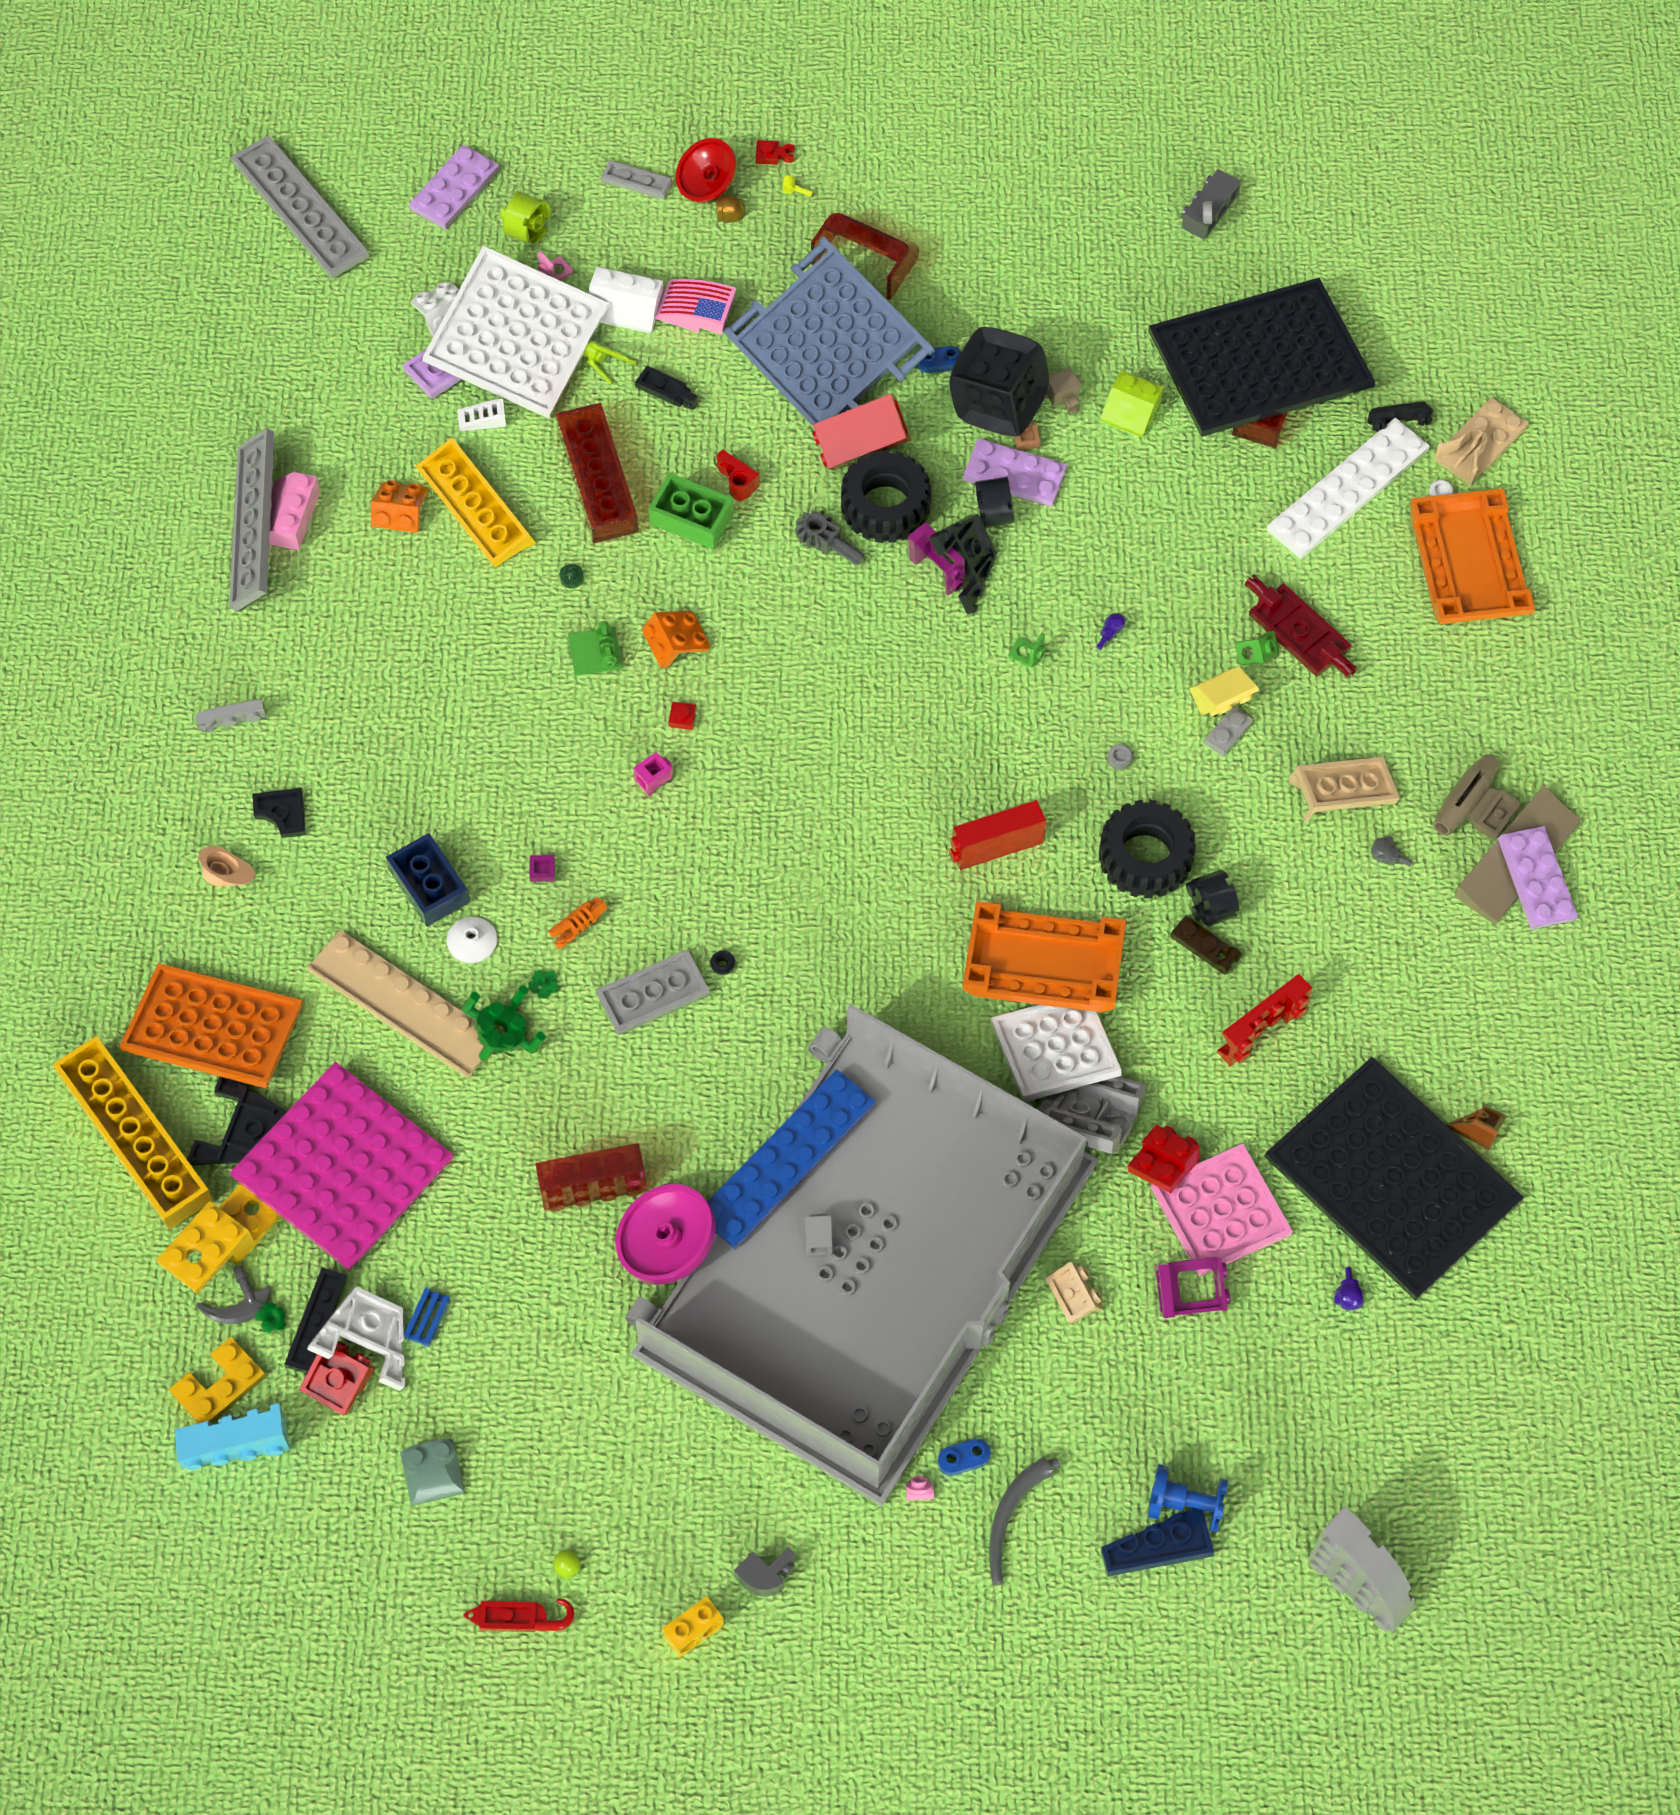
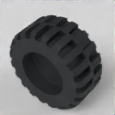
M883 450V453L875 451L869 453L868 457L863 455L858 458L857 464L854 462L848 467V472L844 474L841 485V511L844 514V520L847 525H852L851 529L856 534L862 533L863 538L867 540L873 538L875 542L882 543V540L893 543L901 538V541L907 539L910 533H913L927 521V515L930 512L931 485L928 474L924 473V467L920 463L915 464L914 458L910 456L906 458L903 456V453L897 451L896 454L890 453V450ZM892 487L901 491L907 498L898 505L884 507L870 502L865 495L875 488Z
M1137 800L1134 805L1127 803L1121 806V812L1115 810L1111 814L1110 819L1104 824L1099 846L1100 867L1104 874L1108 873L1107 880L1111 884L1117 883V889L1123 893L1127 890L1131 892L1130 896L1137 897L1138 894L1144 895V898H1152L1154 894L1162 897L1167 894V890L1173 892L1178 889L1179 883H1184L1188 877V872L1191 871L1196 850L1195 833L1193 830H1190L1191 824L1188 819H1182L1183 814L1178 809L1171 810V805L1163 803V805L1156 804L1157 800H1149V803ZM1136 836H1152L1161 840L1167 846L1170 855L1158 862H1142L1133 858L1125 849L1124 844Z

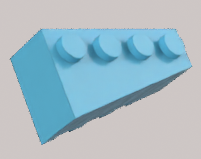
M279 1403L270 1405V1411L259 1412V1409L249 1410L243 1418L230 1415L222 1417V1419L218 1420V1424L215 1425L212 1422L206 1421L175 1429L177 1460L181 1468H186L187 1470H197L202 1468V1465L211 1463L216 1466L229 1463V1460L235 1459L250 1461L256 1459V1456L265 1454L268 1456H279L283 1454V1451L290 1450L287 1419Z

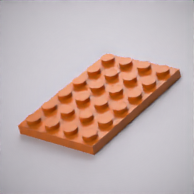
M158 963L121 1041L120 1048L124 1052L267 1089L303 1007V1002L300 999Z

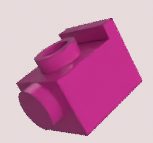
M655 752L633 768L634 780L650 796L654 790L672 778V764L666 757L662 758Z

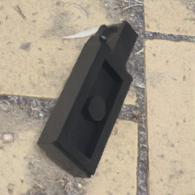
M646 366L635 381L636 388L674 406L681 407L683 405L694 410L698 405V395L691 393V389L686 387V383L652 367Z

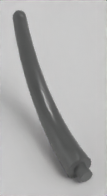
M1044 1456L1025 1468L1009 1485L997 1507L989 1542L990 1572L992 1582L996 1586L1001 1585L1003 1582L1002 1549L1009 1520L1022 1498L1038 1483L1052 1477V1470L1060 1467L1056 1457L1047 1460Z

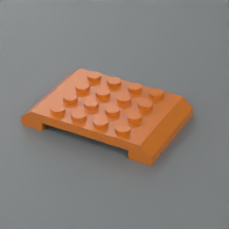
M1504 488L1411 498V522L1435 620L1439 624L1529 615L1535 611L1531 591L1526 588L1507 515L1509 507Z
M976 901L963 979V990L975 997L1077 1010L1105 1012L1115 1009L1126 920L1101 917V922L1004 911L1001 910V904Z

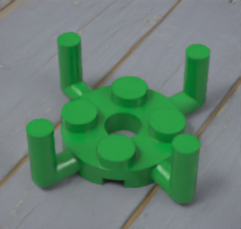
M521 985L507 1006L499 1002H493L479 1011L474 1008L480 999V995L477 992H471L462 1006V1012L475 1020L474 1031L476 1029L477 1039L483 1045L479 1053L480 1060L486 1061L492 1052L514 1051L518 1047L534 1054L546 1039V1035L543 1032H537L532 1041L524 1038L526 1020L516 1010L529 991L525 985ZM494 1025L502 1026L505 1033L498 1032Z

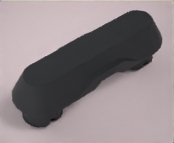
M1426 402L1376 407L1370 410L1367 422L1369 425H1372L1373 431L1376 432L1379 429H1386L1387 424L1394 418L1405 422L1418 420V424L1424 426V423L1429 425L1432 422L1431 415L1433 409Z

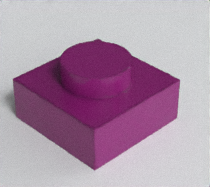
M530 855V882H555V855Z

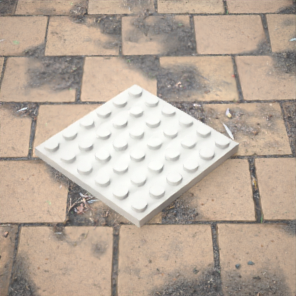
M483 246L423 356V361L550 419L584 354L586 345L592 339L608 308V302Z

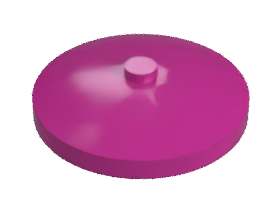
M681 1184L662 1185L642 1194L626 1210L617 1229L616 1251L622 1266L633 1277L648 1284H668L686 1277L704 1261L713 1245L716 1233V1220L712 1207L699 1192Z

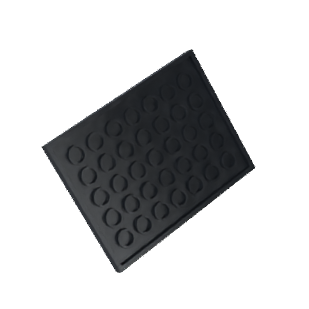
M1320 278L1149 325L1148 332L1201 437L1372 388L1375 385V380Z
M1373 1057L1368 1059L1264 1155L1278 1171L1415 1301L1429 1290L1524 1199L1512 1185Z

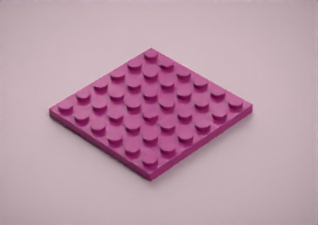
M335 1061L234 1167L230 1175L348 1271H351L451 1162L453 1154Z

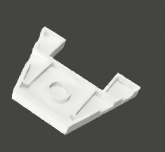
M356 1286L312 1340L307 1350L329 1359L334 1354L339 1336L385 1356L379 1382L400 1391L405 1386V1378L402 1377V1367L404 1366V1355H402V1341L404 1340L403 1308Z

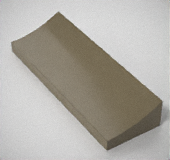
M1544 784L1503 834L1545 826L1553 851L1556 853L1580 825L1582 819L1562 804ZM1498 840L1461 882L1455 894L1458 900L1494 925L1499 922L1519 898Z

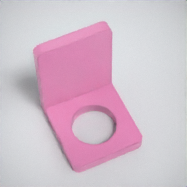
M541 251L537 253L538 271L559 281L573 273V269L562 257H558L550 262ZM560 265L565 270L561 274H554V266Z

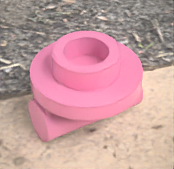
M915 1476L906 1483L907 1501L934 1499L933 1482L926 1477Z

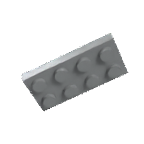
M687 949L596 990V994L617 1035H620L710 995V991Z

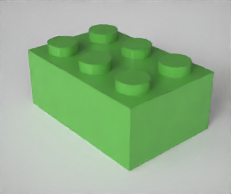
M669 473L648 509L649 523L714 550L734 514L733 497Z

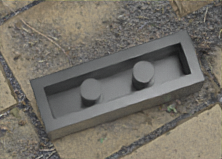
M1219 169L1216 170L1213 176L1209 175L1204 183V188L1195 193L1192 204L1184 208L1181 214V218H1183L1181 228L1205 240L1239 195L1241 180ZM1204 201H1212V224L1203 223Z

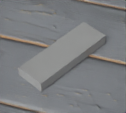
M609 160L601 176V180L604 183L665 200L672 185V178Z

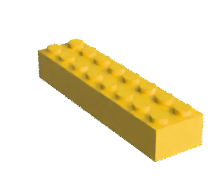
M97 1036L53 1063L59 1078L168 1230L202 1209L209 1201H213L206 1185Z

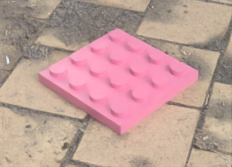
M1240 1144L1196 1164L1171 1194L1151 1184L1150 1189L1189 1260L1220 1257L1222 1262H1225L1227 1265L1287 1238L1293 1233L1244 1144ZM1200 1269L1195 1271L1197 1272L1198 1276L1201 1277L1205 1274L1212 1272V1269Z

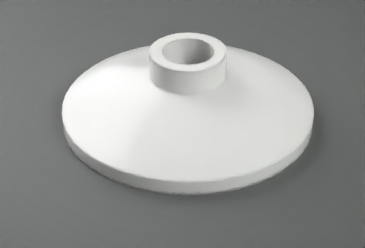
M467 917L457 921L450 928L447 935V946L451 955L464 963L484 961L492 955L497 945V934L494 927L488 921L479 917ZM470 934L476 935L472 939L467 938V936Z

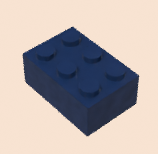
M430 833L386 856L390 873L426 927L470 903L466 886Z

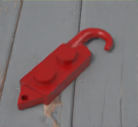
M561 1598L556 1600L558 1604L566 1608V1616L561 1620H547L544 1607L536 1602L481 1601L480 1605L463 1613V1617L477 1625L480 1631H560L571 1625L575 1612L571 1603Z

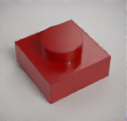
M672 701L668 727L693 730L697 710L696 704Z

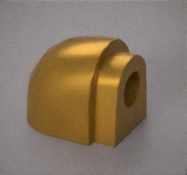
M723 195L721 199H716L718 222H737L745 216V208L739 198L732 195Z

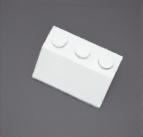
M596 266L590 283L589 294L608 302V308L600 323L652 333L656 321L655 316L663 297V281Z

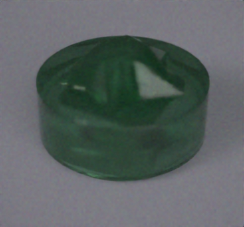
M567 564L560 570V582L564 587L572 589L582 584L584 576L580 566Z

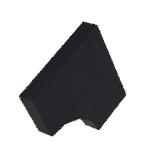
M302 788L252 794L255 819L273 823L278 828L281 838L306 835Z

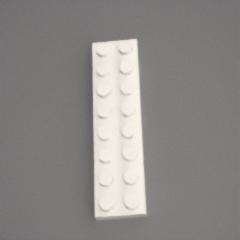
M1394 418L1387 424L1386 429H1381L1268 524L1267 531L1298 558L1302 559L1426 454L1430 446L1397 418Z

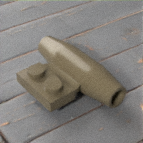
M1490 754L1483 755L1462 775L1447 795L1433 822V827L1439 834L1444 836L1450 835L1469 818L1476 830L1495 841L1521 805L1520 801L1502 789L1490 788L1500 767L1499 761Z

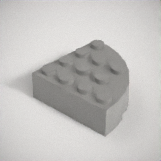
M1344 1506L1323 1529L1308 1560L1311 1562V1567L1318 1574H1325L1332 1581L1331 1584L1338 1592L1346 1593L1351 1597L1357 1609L1363 1613H1369L1374 1618V1623L1385 1632L1388 1630L1393 1634L1414 1610V1597L1408 1594L1411 1590L1410 1584L1387 1549L1382 1544L1377 1547L1369 1536L1372 1532Z

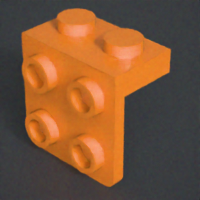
M394 480L382 482L371 501V527L418 533L420 529V507L428 494V488L416 483L409 485L400 484Z
M691 611L654 612L642 629L644 637L660 668H668L679 653L707 652L711 647L695 614Z

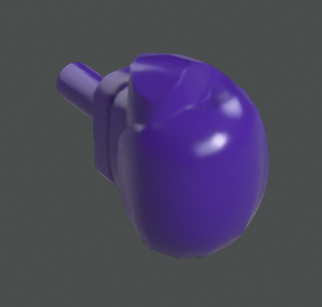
M1112 613L1105 619L1103 629L1100 631L1102 639L1097 644V649L1101 650L1107 641H1111L1114 635L1120 633L1124 628L1126 619L1122 614Z
M1346 1267V1280L1341 1281L1340 1286L1336 1289L1334 1302L1340 1305L1342 1309L1356 1310L1363 1306V1293L1359 1281L1352 1278V1268Z

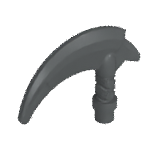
M243 1265L233 1269L236 1282L240 1284L245 1297L240 1303L227 1308H212L202 1303H197L198 1309L210 1319L223 1324L244 1323L256 1318L255 1314L259 1309L263 1308L262 1304L267 1302L271 1286L267 1285L261 1292L253 1291L250 1281H248V1273L245 1272Z

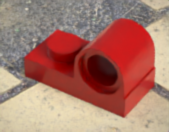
M723 449L716 455L717 469L722 475L729 476V494L733 499L739 501L746 500L760 487L758 472Z

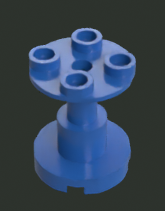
M1158 1464L1147 1517L1158 1520L1162 1507L1183 1511L1184 1506L1212 1512L1209 1531L1217 1532L1223 1515V1499L1226 1495L1228 1480L1219 1478L1215 1496L1187 1490L1188 1484L1167 1480L1169 1466Z

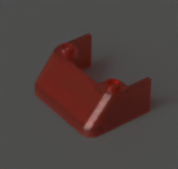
M831 214L811 241L812 251L819 244V240L823 236L831 243L836 234L897 262L887 276L886 299L888 300L892 299L919 258V247L916 243L852 214ZM823 253L811 264L814 265L821 258Z

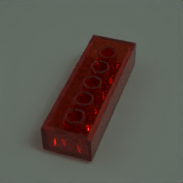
M597 403L556 413L557 430L593 544L638 533V517L602 404Z

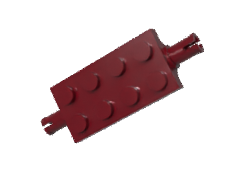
M1256 574L1247 579L1245 586L1259 597L1257 605L1250 609L1249 616L1265 631H1274L1277 642L1312 674L1318 677L1330 666L1337 668L1347 679L1351 677L1350 674L1353 676L1356 673L1358 667L1344 656L1351 649L1352 645L1284 583L1278 588L1268 587Z

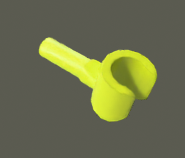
M787 175L784 177L782 185L784 193L791 194L795 191L810 197L812 196L813 191L795 185V178L793 176Z

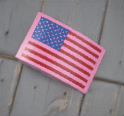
M669 280L655 319L698 333L700 328L722 335L735 298L736 288L703 280Z

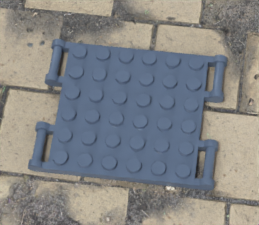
M824 236L819 240V244L798 264L794 263L790 267L799 279L768 308L765 309L755 300L751 303L752 307L730 327L727 326L723 329V333L812 426L846 412L849 408L858 407L856 401L889 371L901 383L906 379L905 375L927 355L935 352L934 348ZM825 250L828 251L811 268H809L805 273L803 272ZM760 314L739 335H736L755 315ZM919 344L922 348L898 369L895 365Z

